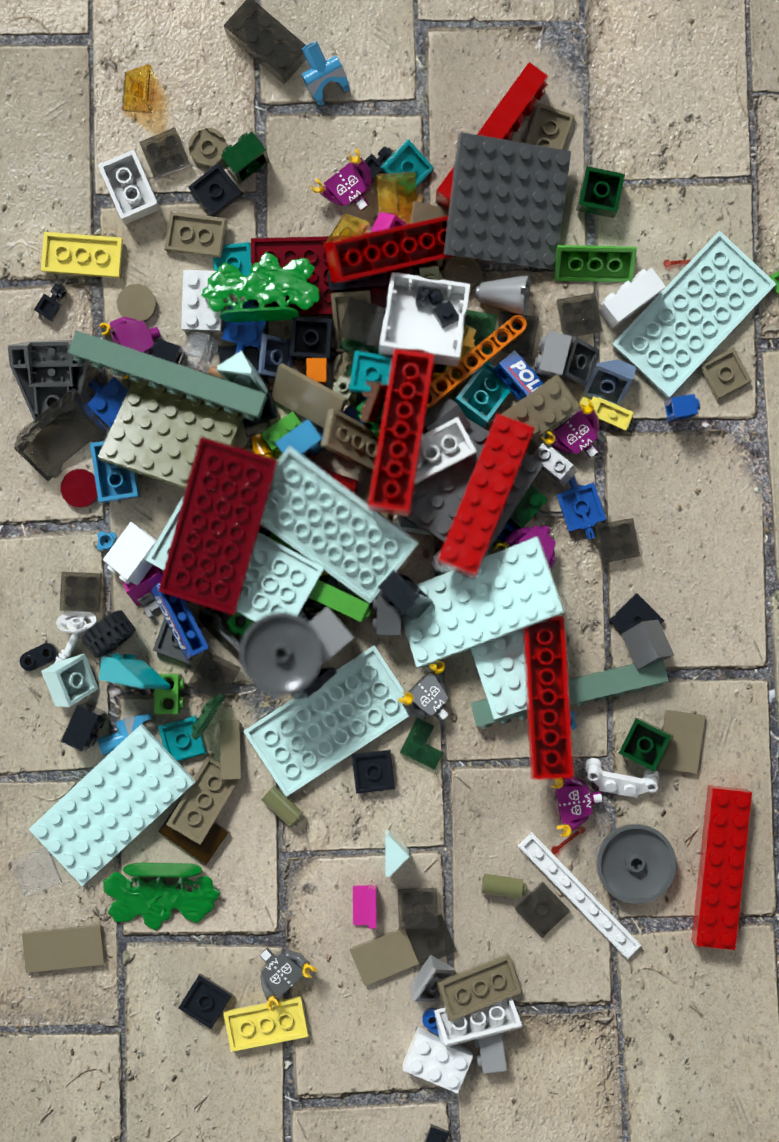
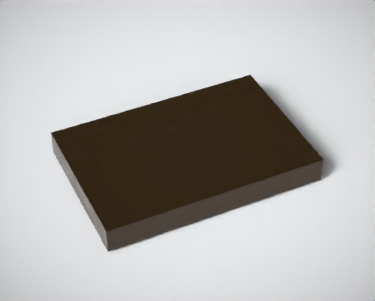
M178 802L158 832L207 865L229 831L214 821L201 845L166 825L178 806Z

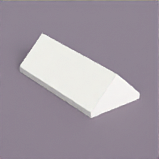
M458 417L423 435L415 484L477 452Z
M512 997L453 1021L448 1020L445 1008L434 1010L439 1038L445 1047L522 1028Z

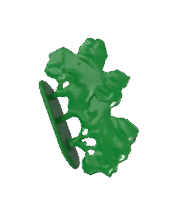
M265 252L260 258V262H256L250 267L251 274L248 276H244L236 266L223 263L208 278V286L203 289L201 296L208 300L209 308L213 312H219L227 305L233 307V310H227L220 314V318L227 322L291 320L299 316L297 310L287 307L290 303L308 310L314 302L319 301V289L307 282V279L311 277L312 272L315 270L308 259L291 260L289 264L281 268L278 258ZM229 295H235L238 299V304H236V301L232 302ZM288 295L289 300L285 302V296ZM226 298L228 303H224L223 299ZM248 300H257L259 302V308L243 309L242 305ZM277 301L280 306L264 308L266 304Z
M132 863L123 868V872L126 875L134 876L132 879H127L121 873L114 872L108 879L103 880L104 893L115 899V902L111 904L108 910L109 915L112 916L115 922L131 921L140 914L143 916L144 924L155 931L161 926L162 921H167L171 918V910L178 909L185 919L199 923L205 917V914L210 913L214 909V901L219 899L220 892L213 887V880L209 876L199 877L195 882L189 880L187 877L196 876L202 871L199 865L190 863ZM142 877H157V879L147 883ZM163 877L179 878V881L174 885H165ZM137 881V887H133V882ZM183 882H186V885L190 884L193 891L188 892L184 888Z

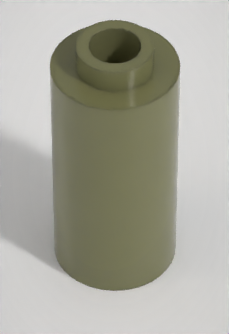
M275 785L261 799L289 827L292 824L296 826L303 819L301 816L303 812Z
M484 874L481 893L521 899L522 895L526 894L527 884L523 883V879Z

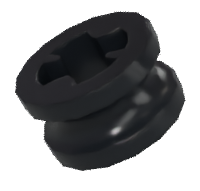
M419 287L415 305L421 303L425 307L429 289L422 290V287Z

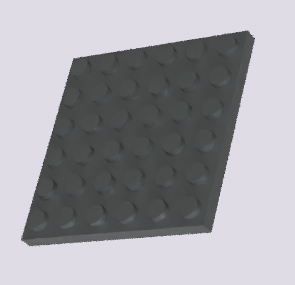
M459 132L444 255L555 271L556 248L560 241L571 151Z
M469 419L467 420L471 426L465 431L477 452L416 483L410 517L402 516L444 543L489 434V431ZM527 454L524 457L485 556L544 466V464Z

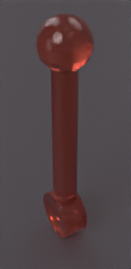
M666 259L663 265L669 267L675 264H688L691 260L670 261Z
M580 826L578 831L558 846H553L551 848L552 853L557 854L560 848L579 834L585 833V827Z

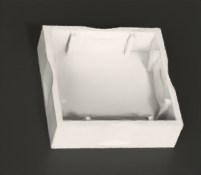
M392 272L379 345V355L393 357L394 349L433 354L435 363L458 367L470 284L447 280H429L420 276ZM419 287H422V290L429 289L428 295L434 289L441 290L444 296L442 303L451 301L460 316L459 320L441 328L432 313V310L438 306L432 305L429 297H427L425 307L421 303L415 305Z

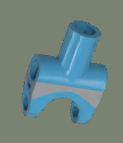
M318 41L311 42L302 48L311 69L302 73L301 76L308 91L320 107L325 105L323 88L328 82L335 81L338 85L340 84L344 93L350 91L346 73L336 55L326 60Z
M152 714L136 715L116 721L117 733L98 738L101 753L103 755L111 753L137 727L147 720L153 719Z

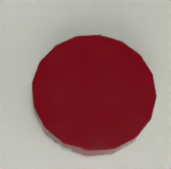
M75 469L64 476L60 491L63 499L68 504L83 508L92 505L97 500L95 475L86 469Z

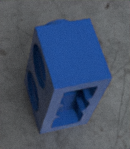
M695 394L674 397L664 403L668 422L691 418L698 414V410H700V402L695 397Z

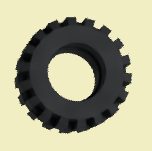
M117 610L92 625L84 632L81 639L95 658H100L127 641L136 629L122 610Z

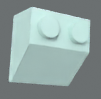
M85 654L56 662L41 671L53 702L58 707H71L99 689Z

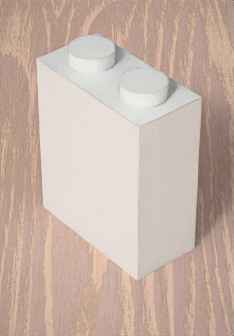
M130 522L103 560L109 564L107 567L115 574H121L119 578L125 583L129 584L132 582L138 586L153 566L146 559L157 540L142 528Z

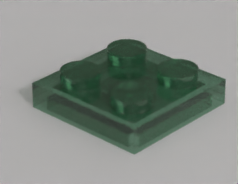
M219 693L215 698L211 697L208 703L204 705L200 712L201 715L191 726L193 732L190 737L197 740L207 729L226 697Z

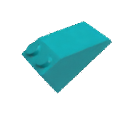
M487 362L475 372L454 400L466 418L482 428L510 392L492 371L495 366L490 362Z
M110 653V656H102L99 680L139 688L170 689V684L144 660L135 659L136 655L124 654V657H122V654Z

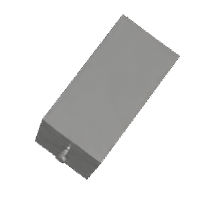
M326 607L309 622L318 633L322 643L323 658L321 666L355 637L352 631L330 607Z

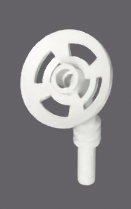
M74 610L66 612L57 618V627L64 632L72 633L65 649L61 650L62 653L58 654L59 657H56L54 663L68 659V657L71 658V653L81 632H85L96 623V616L88 611ZM84 619H89L91 623L87 624Z

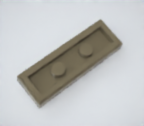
M220 720L221 780H240L239 720Z

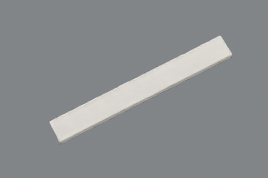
M532 832L518 845L627 959L642 946Z

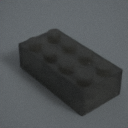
M245 0L223 25L227 36L283 84L291 78L306 60L302 48L306 45L254 0Z

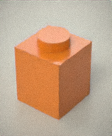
M307 358L306 376L322 385H327V359Z

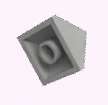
M430 955L409 986L412 1000L414 1002H435L440 995L436 982L453 976L456 970Z

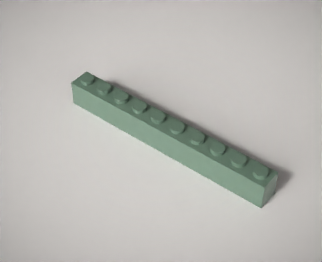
M77 330L68 351L73 357L72 360L84 364L86 361L92 363L91 366L96 369L103 370V368H107L114 375L122 376V374L130 376L129 379L141 383V380L149 382L148 386L159 389L161 386L167 388V392L171 394H185L189 400L197 402L199 399L205 401V405L209 407H223V411L230 414H235V412L241 413L243 418L254 421V418L260 420L267 399L265 393Z
M664 660L637 670L633 663L568 679L569 705L576 703V706L588 704L587 700L595 699V702L606 700V696L614 694V697L626 695L625 691L629 690L640 692L645 690L644 687L652 685V688L664 686L663 682L668 681ZM487 698L470 702L475 724L477 727L480 726L481 729L492 727V723L500 722V724L510 723L511 719L519 717V720L527 719V709L494 720Z

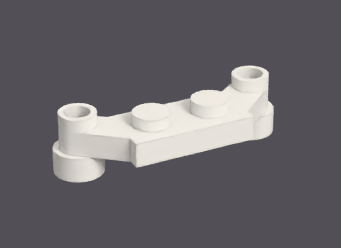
M590 758L586 761L588 779L599 787V791L637 798L640 794L656 792L658 789L659 773L657 771L654 772L648 769L643 773V778L603 771L599 759Z

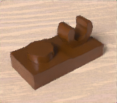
M367 381L366 384L371 387V391L362 392L364 396L369 398L361 409L362 415L360 420L367 423H375L388 385L382 382Z

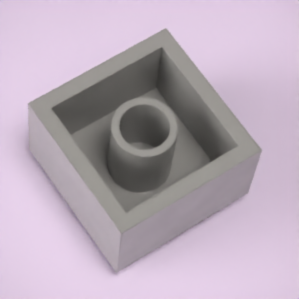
M548 331L546 336H542L538 347L541 354H538L533 367V369H536L537 376L549 379L557 374L560 377L562 376L572 336Z

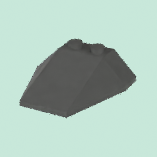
M72 340L28 341L8 345L9 365L35 423L75 421L89 362L85 361L82 364L72 360L73 357L68 353Z

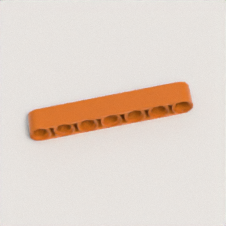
M519 315L513 316L461 358L458 362V367L451 366L431 383L429 394L431 403L428 404L427 410L521 336L527 326L525 318ZM512 323H519L521 330H515L512 327ZM497 335H504L506 342H499ZM489 347L491 354H484L482 348ZM473 359L476 362V366L469 367L466 361ZM458 371L461 374V378L456 380L451 376V373ZM439 383L444 384L446 391H438L436 385Z

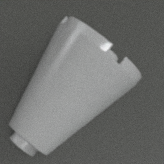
M518 276L481 282L480 286L476 288V298H479L481 303L519 315H526L529 307L527 301L528 297H530L529 276Z

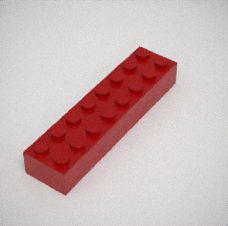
M528 62L477 135L511 141L514 131L518 132L523 125L525 115L529 116L535 108L534 104L536 101H540L544 96L545 89L548 86L546 83L548 75ZM454 166L436 190L435 201L446 209H449Z
M448 215L324 242L331 281L342 282L451 257L450 255H444Z
M394 349L368 502L369 511L410 517L435 363L433 354Z
M497 413L439 555L438 565L476 579L534 435L535 427Z
M554 616L522 629L531 780L573 778L564 616Z
M712 785L707 787L691 941L696 946L736 950L752 792L747 789Z

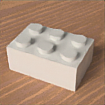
M131 150L98 165L120 218L125 225L161 210L135 150Z
M652 268L648 271L643 269L635 275L632 283L628 280L619 287L620 289L616 291L617 294L612 292L601 302L602 306L599 312L612 329L658 296L666 287Z
M183 270L181 329L184 332L223 334L224 320L220 318V314L224 312V309L219 312H213L209 308L208 300L201 296L203 289L208 286V278L216 271Z
M417 1027L403 1061V1071L458 1093L473 1058L472 1049L460 1044L445 1047L438 1035Z

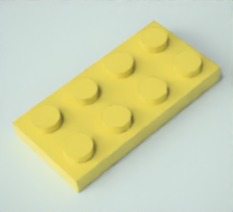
M44 232L41 271L120 278L123 239L119 237Z
M302 997L278 1000L281 1002V1007L279 1008L274 1003L272 1006L274 1012L267 1008V1003L224 1011L231 1052L308 1037L309 1033Z

